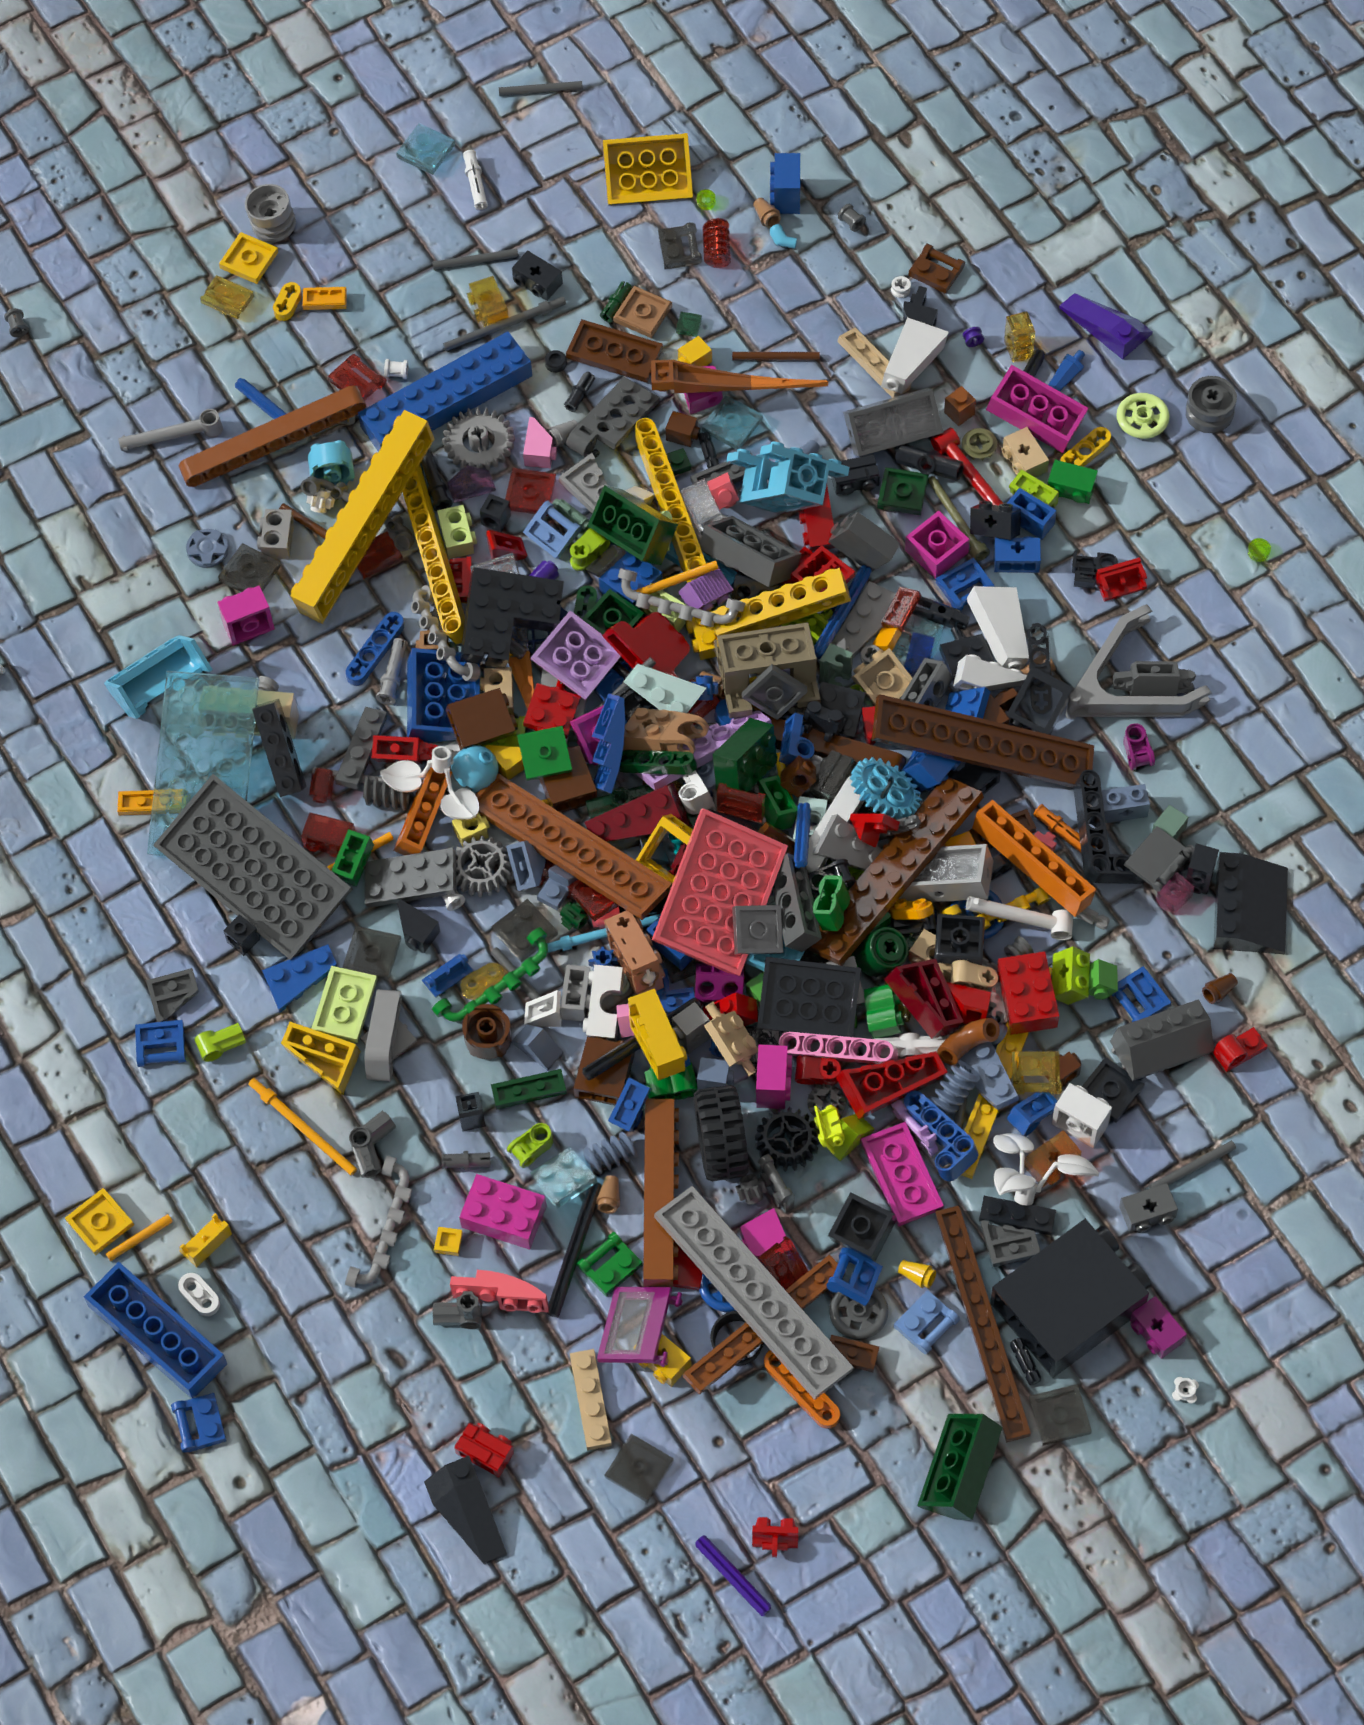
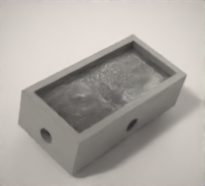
M987 844L942 847L899 899L915 901L924 898L926 901L931 902L967 900L969 896L988 899L994 861Z

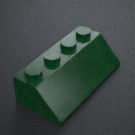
M948 1414L917 1506L952 1519L973 1520L1003 1427L985 1414Z

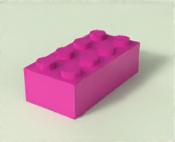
M1013 365L1008 369L986 408L987 411L1019 429L1028 427L1033 437L1061 453L1065 451L1089 409Z

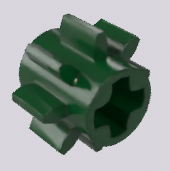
M580 901L577 904L568 902L560 912V916H562L561 924L569 931L572 928L580 930L589 919L588 911H586L587 907Z

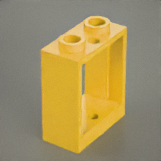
M669 814L662 816L636 858V861L673 884L675 876L653 861L651 857L667 831L687 845L693 829L674 815Z

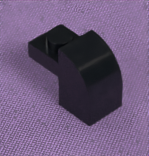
M919 286L916 294H912L910 302L904 301V325L907 318L933 327L936 326L938 309L925 306L927 301L926 287Z

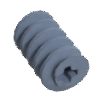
M961 1060L958 1061L960 1067L951 1066L952 1071L955 1073L954 1075L946 1073L945 1076L949 1083L943 1080L940 1082L944 1090L935 1089L939 1097L930 1096L929 1098L940 1110L949 1114L956 1113L959 1110L958 1105H962L964 1098L969 1096V1090L975 1087L974 1082L980 1080L979 1073Z
M624 1132L619 1133V1140L614 1135L611 1136L610 1144L604 1139L601 1140V1147L594 1143L592 1144V1151L588 1147L583 1149L585 1162L593 1177V1169H596L601 1174L603 1173V1165L611 1170L612 1161L617 1166H620V1158H623L626 1162H629V1154H632L636 1159L638 1158L631 1138Z

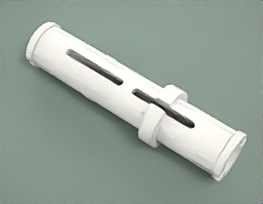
M467 150L463 153L466 165L465 174L469 178L474 207L476 210H483L488 207L481 179L482 169L478 165L476 151Z

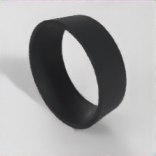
M731 1311L722 1315L714 1323L710 1334L713 1349L716 1347L717 1333L724 1325L733 1321L746 1322L737 1311ZM764 1342L752 1357L741 1360L735 1366L747 1365L754 1361L760 1354Z

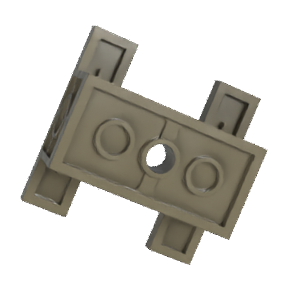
M808 623L717 636V640H714L729 718L752 715L751 703L742 698V692L750 685L749 674L757 673V677H759L771 664L781 670L790 669V676L807 686L808 692L797 701L798 708L807 707L811 701H818L821 704L816 682V655Z

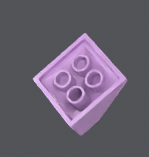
M569 611L532 655L531 660L586 700L621 656L603 638L601 633Z

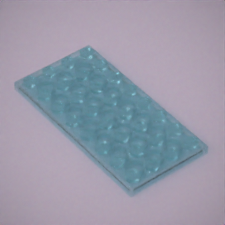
M167 671L147 854L165 856L153 844L212 774L247 801L255 717L252 708L257 705L259 678Z

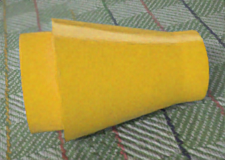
M902 1260L898 1268L899 1274H902L920 1288L926 1287L929 1289L934 1283L937 1273L936 1270L932 1269L931 1265Z

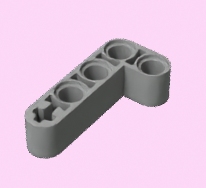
M381 989L376 991L365 1048L367 1080L390 1082L392 1080V1053L402 1004L401 991Z

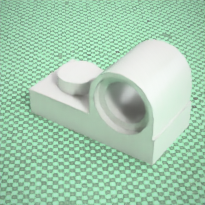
M696 770L682 776L686 784L679 790V797L689 814H699L701 809L708 810L715 806Z

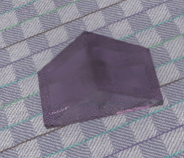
M466 465L447 482L453 503L496 491L489 470Z

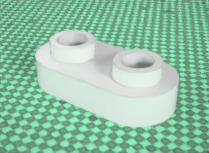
M187 1273L181 1277L178 1287L182 1296L200 1315H214L220 1307L217 1294L196 1273ZM190 1285H196L193 1291L188 1290ZM206 1302L212 1303L208 1308L203 1307Z

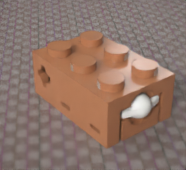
M627 910L605 919L604 924L610 949L614 950V957L618 958V964L620 967H623L624 974L635 994L638 995L654 988L656 991L664 988L662 978L665 977V974L660 965L662 959L657 950L653 951L651 948L653 944L648 933L643 934V926L640 919L634 917Z

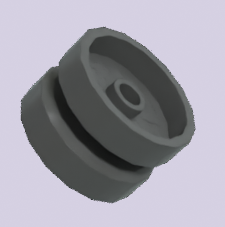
M1205 376L1196 380L1189 389L1186 403V418L1189 424L1203 433H1217L1226 429L1233 420L1237 402V393L1234 386L1219 376Z

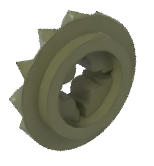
M975 428L968 431L962 438V449L965 451V455L971 456L973 460L980 458L983 461L986 457L991 458L992 454L996 451L997 439L989 430ZM977 439L983 445L982 450L976 446Z

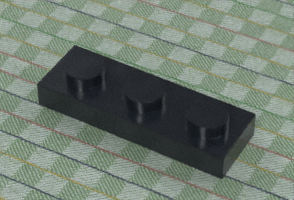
M984 1195L979 1221L985 1220L989 1221L990 1224L1008 1225L1016 1229H1027L1035 1231V1233L1051 1236L1056 1210L1035 1205H1021L1015 1201Z

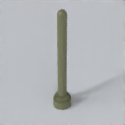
M930 476L928 483L960 531L970 539L971 556L977 562L987 558L990 550L986 544L978 541L973 534H970V528L937 478Z

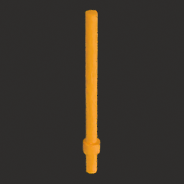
M256 1078L250 1080L248 1085L260 1095V1099L267 1105H272L350 1176L356 1173L357 1168L279 1100L277 1094L271 1088H266Z

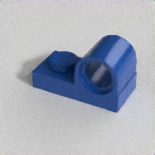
M794 713L785 721L779 762L789 765L798 755L808 760L815 752L812 742L801 737L804 731V725L802 724L803 715Z
M628 1078L608 1121L628 1132L635 1131L643 1117L642 1108L652 1088L632 1078Z
M1043 1088L1015 1105L1007 1120L1022 1136L1026 1137L1038 1127L1042 1119L1054 1113V1107L1058 1101Z

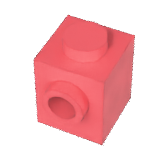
M728 472L708 481L710 492L719 510L730 508L740 500Z

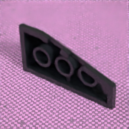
M470 1456L444 1465L424 1481L433 1506L460 1535L466 1545L483 1564L507 1555Z

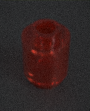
M315 768L314 773L311 775L309 797L313 798V802L326 803L327 800L332 799L335 778L332 770Z

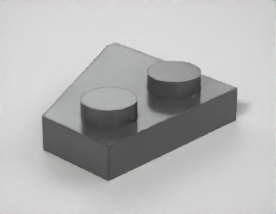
M981 1221L982 1232L993 1268L1029 1260L1040 1252L1035 1231L1016 1229L1008 1225L1002 1227L989 1224V1221Z

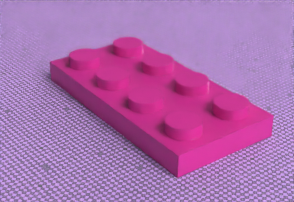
M906 1122L861 1138L860 1143L889 1207L897 1218L898 1227L944 1209L942 1200Z

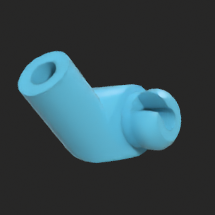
M775 224L770 228V236L777 246L796 248L797 238L786 236L781 225Z

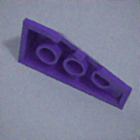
M1076 293L1059 306L1063 312L1122 360L1153 334V331L1138 319Z

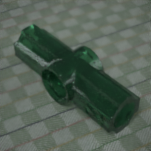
M648 784L630 789L620 787L614 789L612 794L587 800L585 802L589 817L592 819L623 805L617 803L619 800H626L625 803H628L654 791V789Z

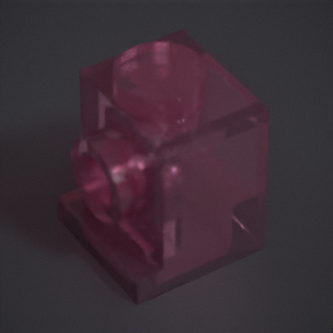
M1176 872L1173 878L1163 886L1162 890L1157 892L1156 901L1163 910H1168L1174 915L1192 898L1194 886Z

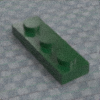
M561 1069L491 1084L496 1110L567 1094Z

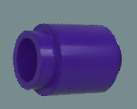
M542 561L529 576L556 580L559 577V569L552 561Z

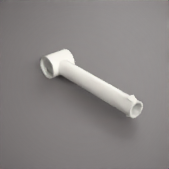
M969 896L967 899L966 910L1050 929L1051 937L1056 940H1069L1072 938L1073 915L1067 910H1056L1052 915L972 896Z

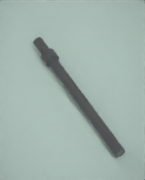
M562 296L550 302H541L537 307L445 342L443 346L446 351H449L540 314L542 316L549 314L551 310L566 305V301Z

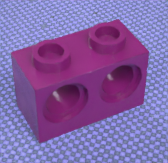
M696 963L695 998L698 1000L711 1002L713 1000H720L735 992L743 994L744 967L741 975L738 976L708 964ZM711 982L712 985L704 986L702 985V983ZM735 983L736 986L728 987L726 986V984Z

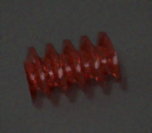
M711 219L703 225L704 262L714 268H723L731 263L729 223L725 219Z

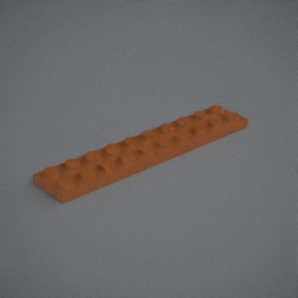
M499 773L495 781L476 794L479 802L480 816L486 817L487 821L518 841L527 840L538 854L639 919L643 920L669 894L672 887L671 882Z

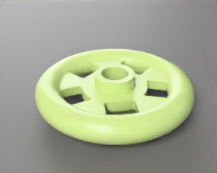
M1149 393L1132 394L1126 397L1117 409V421L1121 429L1128 435L1140 439L1158 436L1166 429L1170 419L1168 407L1163 400ZM1143 401L1146 403V405H1139L1138 407L1136 405V402ZM1157 407L1160 414L1154 415L1152 409ZM1126 410L1133 411L1132 417L1125 416ZM1155 421L1158 425L1151 429L1148 425ZM1135 423L1142 427L1139 430L1132 427V424Z

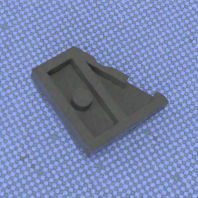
M192 968L146 980L157 1022H165L199 993Z

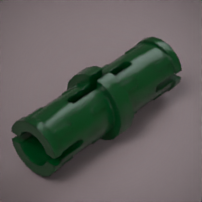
M621 281L614 294L609 296L607 305L600 313V317L604 321L607 320L609 323L613 321V317L633 288L628 282L625 284V281Z

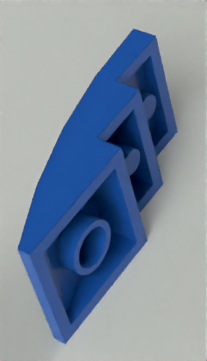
M608 693L592 737L600 740L592 762L600 764L593 781L595 787L612 794L624 746L625 708L624 698Z

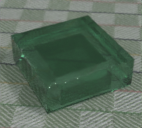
M681 311L676 333L697 337L702 315Z

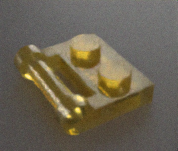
M1059 1051L1012 1052L1013 1087L1017 1095H1023L1025 1092H1050L1051 1095H1060L1062 1093ZM1024 1076H1049V1083H1025Z

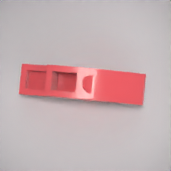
M478 1269L476 1278L451 1276L450 1288L453 1298L461 1296L464 1291H472L479 1300L486 1302L498 1301L501 1310L509 1312L516 1310L529 1311L532 1313L549 1312L546 1294L519 1278L504 1273Z

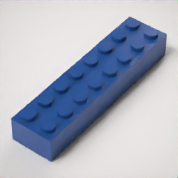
M509 331L358 412L360 427L379 452L384 437L390 434L397 416H401L404 410L427 420L431 431L452 421V417H459V412L465 414L468 408L472 410L532 377L531 361Z

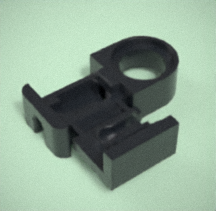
M1077 550L1074 551L1072 561V573H1075L1074 587L1094 589L1095 580H1092V576L1097 574L1098 569L1103 568L1101 563L1104 561H1110L1113 565L1118 564L1116 556L1097 552V557L1078 556Z

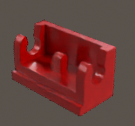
M471 556L449 560L461 603H467L470 575L473 570Z
M1140 557L1097 570L1096 584L1104 602L1147 589L1145 581L1147 575Z

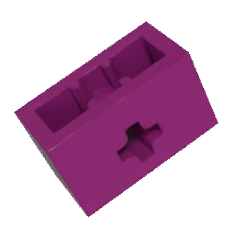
M1156 1296L1132 1312L1130 1325L1137 1335L1141 1334L1147 1341L1148 1349L1153 1354L1157 1353L1161 1359L1185 1342L1187 1333Z

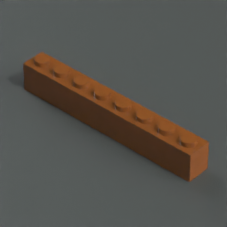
M647 1099L645 1102L643 1287H671L673 1289V1280H678V1265H673V1257H678V1244L673 1242V1238L654 1218L658 1210L676 1198L674 1197V1189H678L679 1175L674 1174V1167H679V1152H674V1145H679V1130H674V1122H679V1108H674V1099Z

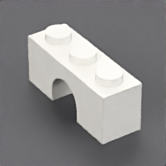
M594 965V971L589 972L588 985H592L591 995L587 994L585 1007L589 1009L588 1018H584L583 1032H586V1036L602 1037L608 1041L617 1042L619 1026L617 1014L604 1012L602 1010V1002L610 994L622 995L625 973L623 967Z

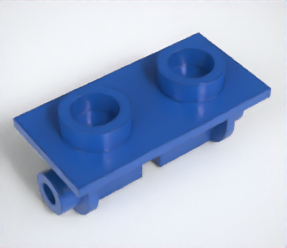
M458 954L422 979V982L436 998L474 972V970L468 964V958L464 954Z

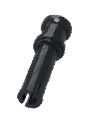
M428 450L427 456H424L421 461V465L429 484V496L432 497L434 502L433 509L437 512V510L451 508L453 503L446 493V484L440 479L432 452Z

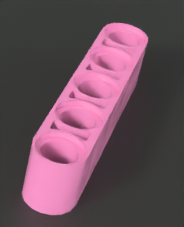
M786 1032L779 1039L780 1046H787L788 1042L792 1039L797 1040L796 1047L788 1050V1055L793 1057L807 1055L866 1064H880L885 1061H895L898 1059L897 1048L885 1040ZM819 1041V1049L811 1052V1044ZM838 1043H843L842 1052L835 1054L834 1047ZM866 1045V1053L863 1056H858V1048ZM889 1047L890 1055L887 1058H881L880 1053L882 1049Z

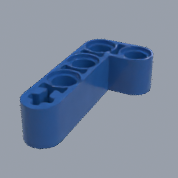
M912 1091L905 1096L904 1105L908 1113L922 1127L927 1125L929 1132L936 1135L937 1140L935 1141L944 1148L935 1158V1166L940 1177L945 1181H954L978 1159V1150L973 1139L921 1092ZM931 1119H937L936 1121L929 1123ZM953 1133L952 1136L945 1137L947 1134ZM964 1148H970L966 1152H961ZM947 1164H952L951 1167L944 1168Z

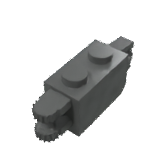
M1136 661L1131 664L1130 671L1114 673L1113 688L1130 691L1131 696H1177V693L1192 692L1194 685L1191 682L1195 680L1196 674L1191 670L1178 669L1177 661Z

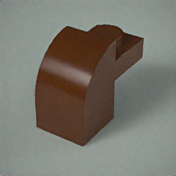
M1011 688L1008 691H1001L995 698L990 694L983 719L1009 725L1010 719L1005 712L1010 709L1018 694L1015 689Z

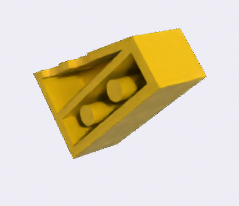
M655 988L628 998L630 1028L657 1079L661 1080L685 1071L686 1051L678 1043L677 1035L670 1025Z
M289 1022L281 1042L282 1046L287 1052L343 1095L361 1052L357 1045Z

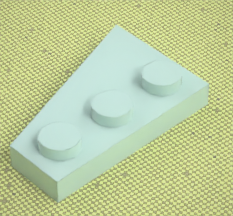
M638 663L623 681L659 710L688 713L706 689L704 686Z

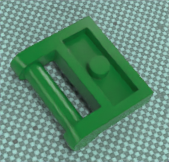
M612 1232L608 1236V1240L586 1259L582 1258L576 1263L578 1268L605 1296H608L615 1287H618L643 1266L642 1261L615 1232ZM616 1247L618 1252L596 1271L591 1268L612 1248Z

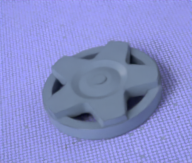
M216 529L197 530L192 533L187 541V556L196 566L203 568L217 566L228 554L227 540ZM220 539L223 541L224 545L219 544ZM200 556L202 562L196 560L194 557ZM214 556H220L218 559L212 561Z

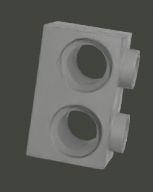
M265 509L264 517L260 518L262 537L258 536L257 548L261 550L263 559L290 560L294 528L292 510Z

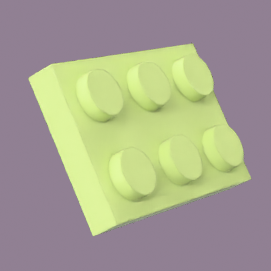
M331 966L311 1029L346 1041L358 1043L378 980L377 976Z

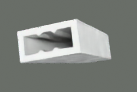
M907 318L885 370L881 387L902 394L944 349L948 331Z
M974 586L967 597V602L997 663H1000L1002 667L1007 669H1022L1029 660V653L1017 587Z

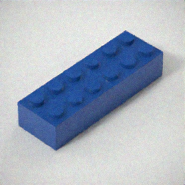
M120 1262L84 1296L90 1309L191 1399L195 1398L227 1365L222 1352Z

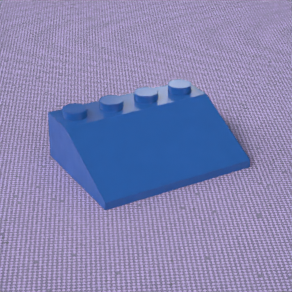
M412 648L407 660V737L420 738L426 743L456 740L446 712L447 705L479 695L480 676L475 682L465 681L462 675L452 670L446 661L437 659V650ZM456 652V661L464 666L465 662H460L461 652Z

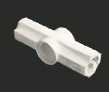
M909 1032L901 1034L899 1037L874 1039L890 1042L898 1050V1059H905L906 1057L937 1051L939 1046L946 1040V1036L931 1039L930 1036H920L917 1033ZM889 1047L882 1049L880 1053L881 1058H887L890 1055Z

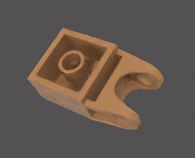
M637 708L625 725L623 751H682L694 754L696 749L691 739L706 736L709 731V725L705 719L697 715L678 711ZM693 723L701 725L703 730L696 729ZM683 745H687L690 750L683 749Z

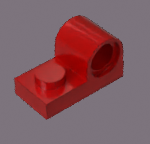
M1253 1027L1237 1037L1234 1034L1224 1037L1216 1044L1213 1054L1225 1071L1228 1072L1267 1050V1044Z

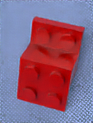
M822 545L814 553L804 546L799 551L802 554L798 568L791 573V579L784 581L783 585L794 584L806 577H814L823 574L829 569L840 568L847 584L855 577V571ZM827 587L822 588L819 592H824ZM801 595L799 599H803L805 595Z

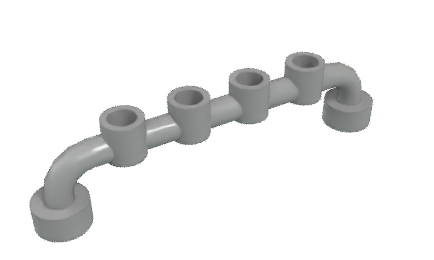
M623 568L619 570L618 577L622 578L621 587L623 593L628 598L637 601L636 606L649 609L650 605L658 607L657 612L670 615L671 611L680 613L679 618L692 621L693 617L701 619L700 624L714 627V623L728 624L736 618L738 611L743 612L745 602L731 598L727 599L725 606L729 608V612L726 615H719L649 594L636 592L631 589L630 582L636 581L638 573Z
M424 585L421 589L414 592L411 611L421 614L420 627L430 630L428 642L429 644L438 645L437 659L446 661L452 670L462 675L465 681H477L480 676L479 665L465 663L462 666L456 661L455 649L449 648L446 633L441 632L438 628V618L433 617L430 613V604L435 602L430 586Z
M387 1155L382 1169L383 1175L391 1177L393 1172L398 1174L400 1181L373 1258L371 1270L367 1274H360L359 1268L350 1266L345 1281L346 1286L355 1288L356 1284L371 1283L378 1277L381 1268L386 1270L388 1267L390 1255H387L386 1252L388 1246H395L398 1233L393 1231L396 1224H402L405 1211L400 1209L403 1202H409L412 1189L408 1188L410 1178L408 1171L402 1165L396 1163L397 1158Z

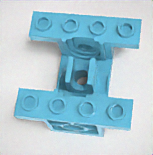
M771 442L769 445L761 446L760 455L756 456L751 455L748 450L737 449V452L728 453L726 461L745 467L739 503L777 514L823 505L828 476L839 478L848 476L849 467L841 465L842 462L839 460L822 459V455L815 453L808 455L803 453V449L785 448L784 444L780 442ZM769 458L775 459L776 461H769Z

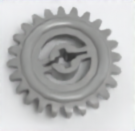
M477 407L474 415L468 408L467 417L462 412H459L460 420L452 417L453 425L447 423L448 430L443 431L444 438L442 442L444 444V451L448 453L447 457L449 459H453V464H460L461 469H465L468 466L469 471L477 468L478 472H481L484 467L486 470H490L491 465L498 467V461L503 463L506 461L505 457L511 455L510 450L514 448L513 442L515 441L513 427H510L509 420L504 421L503 414L497 418V412L494 410L489 415L487 407L484 413L481 414L479 407ZM489 431L494 436L495 442L489 450H486L489 446ZM467 433L470 448L478 453L470 452L463 445V439Z

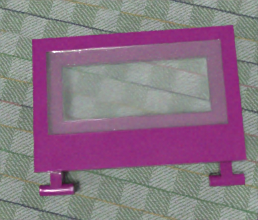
M615 1287L597 1356L598 1362L653 1363L662 1367L668 1365V1353L663 1352L662 1356H657V1351L669 1304L676 1307L682 1305V1293L678 1292L677 1296H671V1287Z

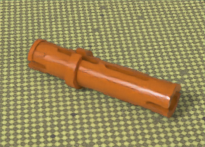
M1043 804L1039 805L1034 811L1033 816L1048 826V830L1051 833L1055 832L1081 853L1079 833L1067 825L1060 815L1056 816Z

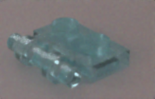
M908 615L905 622H902L900 628L902 634L895 645L894 655L897 658H902L904 652L909 653V662L921 665L924 658L934 659L944 625L922 620L920 627L914 626L915 617ZM910 635L916 637L914 644L908 642Z

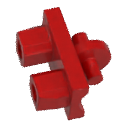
M758 1517L756 1525L752 1526V1547L772 1550V1558H777V1550L787 1551L788 1548H798V1527L795 1526L794 1519L784 1518L781 1520V1526H771V1519L768 1517Z

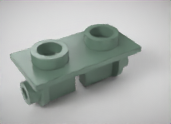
M556 498L552 504L558 512L572 523H577L582 527L580 533L576 536L581 538L590 528L588 527L590 520L565 500Z

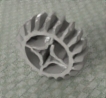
M481 836L480 841H476L472 837V843L464 840V848L458 846L456 848V886H460L463 892L469 890L471 897L475 892H478L480 898L484 892H487L489 896L492 895V890L499 893L500 886L506 887L507 880L512 877V867L507 848L502 847L500 841L494 844L492 837L488 841H485L483 836ZM471 858L472 863L463 871L465 863ZM500 862L499 869L492 875L491 870Z

